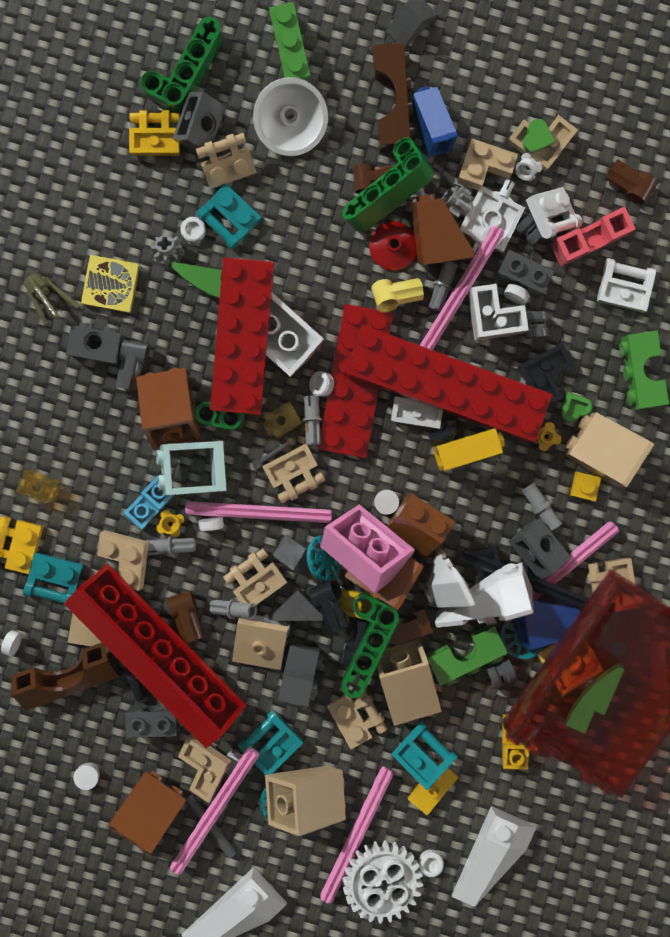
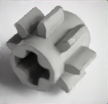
M458 186L449 188L442 198L452 216L457 218L467 215L473 205L472 199L469 197L471 192L463 186L461 188Z
M168 233L159 238L156 237L155 245L151 246L156 262L163 261L167 266L172 264V262H179V254L184 253L178 237L176 236L172 239Z

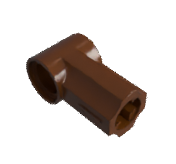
M619 159L614 162L604 178L626 192L627 198L638 205L646 204L659 183L653 175L643 171L638 172Z
M366 163L355 165L353 167L355 193L360 194L393 166L375 167L374 164Z
M190 590L167 597L168 609L171 617L175 618L180 638L185 643L203 638L196 613L197 604L193 592Z

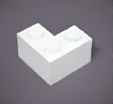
M497 284L471 287L468 292L474 341L520 335L529 330L525 305L500 309Z

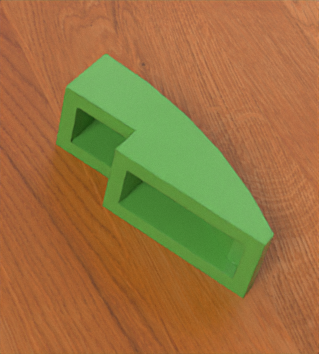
M172 262V268L186 282L211 298L220 299L222 270Z
M617 663L591 682L572 706L566 718V726L585 734L595 711L605 715L623 674V665Z

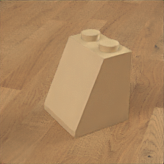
M596 412L591 413L589 416L585 415L580 421L578 427L581 429L576 437L573 435L566 443L565 448L567 451L564 455L596 476L601 477L610 485L628 487L654 446V443Z
M420 638L398 645L391 644L386 646L377 664V670L394 726L442 712L430 666Z
M322 766L265 775L268 825L301 836L346 820L343 770Z

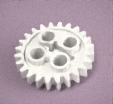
M384 840L382 847H379L377 842L374 841L373 849L364 845L365 853L362 854L357 850L358 859L350 858L349 861L352 867H345L344 869L346 875H348L342 878L344 885H346L343 887V891L347 895V903L351 904L353 912L358 911L360 918L365 917L367 914L369 922H372L374 917H377L379 924H381L383 917H387L390 923L392 922V915H396L401 919L400 911L404 910L406 913H409L407 905H416L413 896H421L418 889L423 886L421 879H419L423 876L420 869H418L420 865L417 860H414L412 852L407 853L405 846L398 850L396 842L389 847L387 841ZM397 864L395 869L388 870L391 865ZM373 870V873L371 875H364L366 871ZM396 888H401L399 892L392 893ZM378 894L375 898L368 899L370 895Z

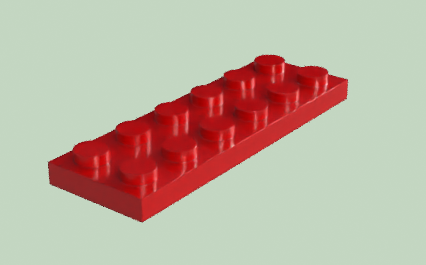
M223 257L210 410L257 415L262 413L274 262Z
M350 304L344 305L332 370L334 388L327 397L320 434L321 443L318 445V449L366 458L379 388L344 375V371L361 325L389 334L393 317L392 312L383 313L376 309Z

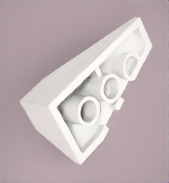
M436 549L425 580L427 589L423 590L429 603L435 602L437 607H469L474 605L475 602L464 580L456 568L453 567L450 559L445 558L447 556L443 549Z
M507 564L502 569H498L468 589L475 602L474 605L469 607H442L437 610L435 625L437 628L464 625L472 619H477L478 623H486L488 618L499 617L500 621H505L532 614V586L523 564Z
M491 806L455 886L452 897L475 907L527 850L536 826Z
M253 867L183 932L182 937H236L269 922L287 905V902Z

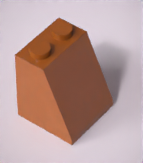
M434 194L416 197L417 202L411 203L418 263L427 265L475 257L473 249L443 199H435Z
M172 368L168 371L147 373L144 376L136 377L142 430L154 451L160 450V445L202 442L199 422L195 417L196 407L191 381L186 368Z
M407 493L386 526L415 549L413 554L423 560L442 544L455 521L415 495Z
M410 557L394 579L376 593L371 591L345 567L343 569L346 570L344 576L399 610L424 566L418 560Z
M146 771L143 773L107 825L146 854L152 853L186 801L182 797L184 793L173 785L170 788L162 783L164 779L153 771L150 774Z

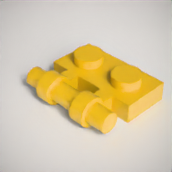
M148 110L130 113V123H139V128H129L130 155L180 156V143L173 140L176 128H170L171 123L179 122L180 113H170V110H162V113H148ZM149 123H161V128H148Z
M1 516L0 558H7L6 569L29 574L44 526L17 520L16 527L11 528L9 527L11 518ZM6 536L13 537L10 550L3 548Z

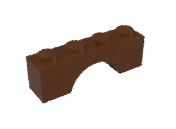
M404 43L376 44L373 47L374 79L388 85L396 101L393 110L385 117L379 119L378 137L380 152L393 151L395 144L402 138L408 137L413 141L415 139L414 126H409V117H413L412 101H408L407 92H411L410 76L406 77V68H409V52H404Z
M101 642L82 649L80 660L68 669L44 671L33 667L11 676L12 697L25 711L115 679L119 677L117 658Z

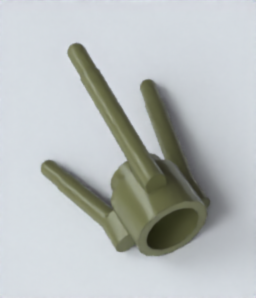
M34 273L23 282V285L28 290L26 294L32 300L44 326L48 325V321L37 299L42 300L55 319L59 317L46 298L50 291L48 288H51L76 309L80 308V305L53 284L49 277L43 278L40 273Z

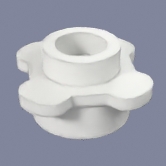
M524 153L521 156V161L517 162L514 168L520 179L533 181L535 174L542 170V164L533 159L529 153Z

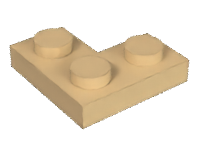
M560 115L556 117L549 127L555 141L554 144L536 153H529L533 159L542 164V169L545 172L578 131ZM526 120L521 122L507 141L522 154L528 153L522 145L529 126Z
M471 138L457 183L480 191L487 172L510 179L518 154Z
M106 530L100 532L97 556L119 561L118 574L132 589L139 591L143 588L149 542Z
M190 734L186 738L178 757L198 770L189 790L210 803L215 798L232 760L211 746L205 748Z

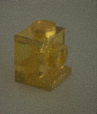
M289 401L264 416L266 422L263 423V426L269 436L275 435L278 439L303 423ZM280 416L286 419L283 426H279L276 423L277 418Z
M25 469L16 493L26 495L43 503H50L51 499L54 500L59 492V486H57L59 479L34 469ZM37 482L42 486L39 492L35 490Z

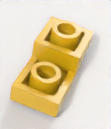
M503 714V769L528 770L529 718L527 715Z

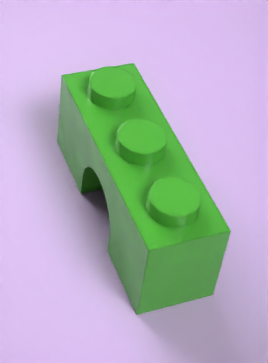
M294 2L269 7L283 77L299 78L311 84Z
M658 330L622 337L619 350L621 356L625 359L623 375L625 381H628L629 391H627V400L629 405H632V410L668 405L666 380L653 381L644 373V364L647 359L661 355Z
M485 625L469 633L473 641V650L466 657L453 655L447 644L425 654L440 686L444 684L450 686L459 681L458 677L466 673L468 675L475 674L481 670V666L487 663L495 664L503 660V655L508 653L494 625L490 627Z

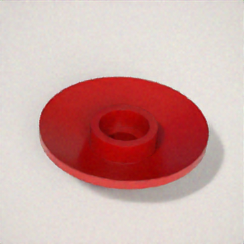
M395 221L386 222L377 227L372 233L369 242V251L373 261L381 268L389 271H398L409 266L417 254L413 230L407 225ZM390 241H397L399 246L392 248L389 244Z

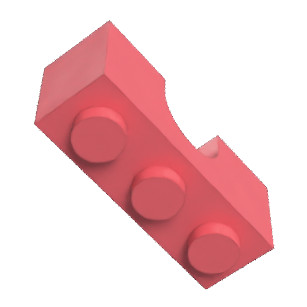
M622 207L603 216L585 228H578L556 238L551 244V248L560 267L626 237L635 230V227L626 207Z

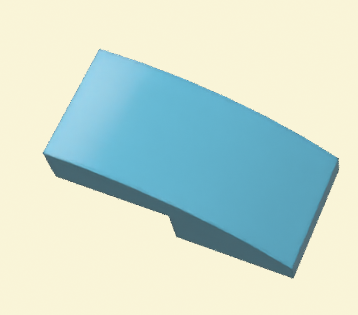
M157 476L141 492V495L123 515L142 531L174 495H163V490L158 488Z

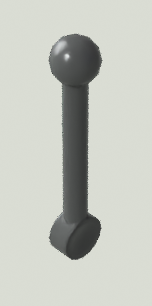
M293 436L289 437L287 442L260 460L255 459L252 462V466L255 469L261 468L264 462L288 446H294L297 443V439Z

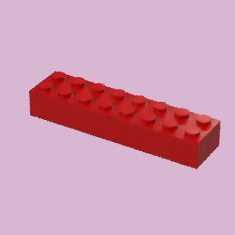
M361 325L344 371V375L487 428H496L498 432L528 443L536 441L553 395L365 325Z
M108 563L77 588L64 603L205 748H208L221 738L247 706Z

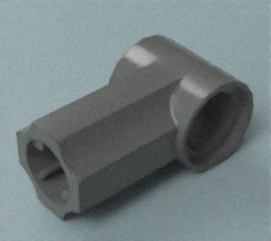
M127 339L123 340L119 353L121 363L116 387L138 391L136 377L141 376L143 366L148 361L149 344Z

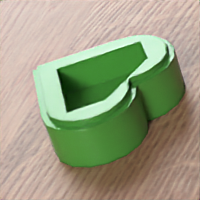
M534 119L527 128V135L523 139L522 145L526 152L536 153L553 145L555 141L546 122L542 119Z
M567 392L560 410V417L567 423L575 422L579 417H584L591 413L592 403L587 398Z

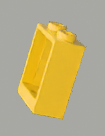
M495 428L432 447L439 471H446L503 453L502 447H505L501 432L497 433Z

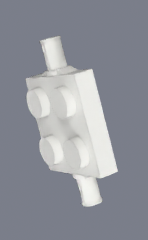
M506 179L500 192L491 191L483 186L478 191L472 208L460 227L464 236L474 242L472 248L474 253L476 249L478 251L494 225L504 231L494 250L501 254L504 252L525 207L515 203L509 197L515 186L514 182H511L506 190L510 180Z

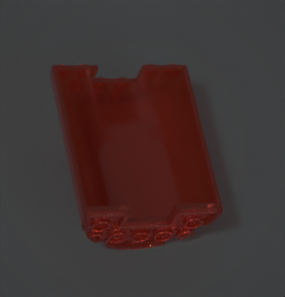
M609 569L504 717L502 724L507 732L505 737L517 746L520 743L523 744L535 756H538L540 753L547 758L553 755L561 762L564 759L567 760L573 768L581 772L580 777L588 784L593 785L596 783L605 793L610 795L613 792L623 797L670 732V607L624 576ZM617 663L623 665V674L605 715L595 711L585 734L566 726V718L572 706L591 682Z

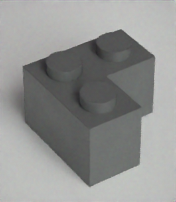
M291 642L278 697L279 701L308 707L309 700L315 699L318 680L314 679L315 670L320 671L323 656L319 655L320 648Z

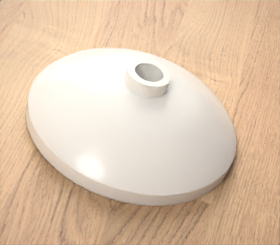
M287 77L270 83L261 91L254 105L253 122L259 139L267 148L280 155L296 156L310 151L320 142L327 128L328 110L321 93L312 84L303 79ZM287 110H292L294 112L291 118L285 117V112Z

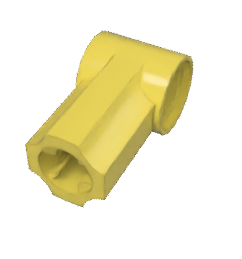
M418 278L392 283L389 279H382L375 282L371 287L377 309L383 313L393 311L399 304L420 301L424 298L421 279Z

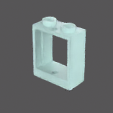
M223 441L160 445V450H156L157 465H161L162 475H158V488L163 490V495L226 491ZM210 449L212 485L172 488L170 451Z

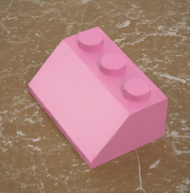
M360 504L325 526L320 545L323 550L374 593L394 579L415 550Z

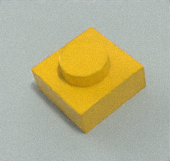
M575 472L570 496L596 501L601 477Z

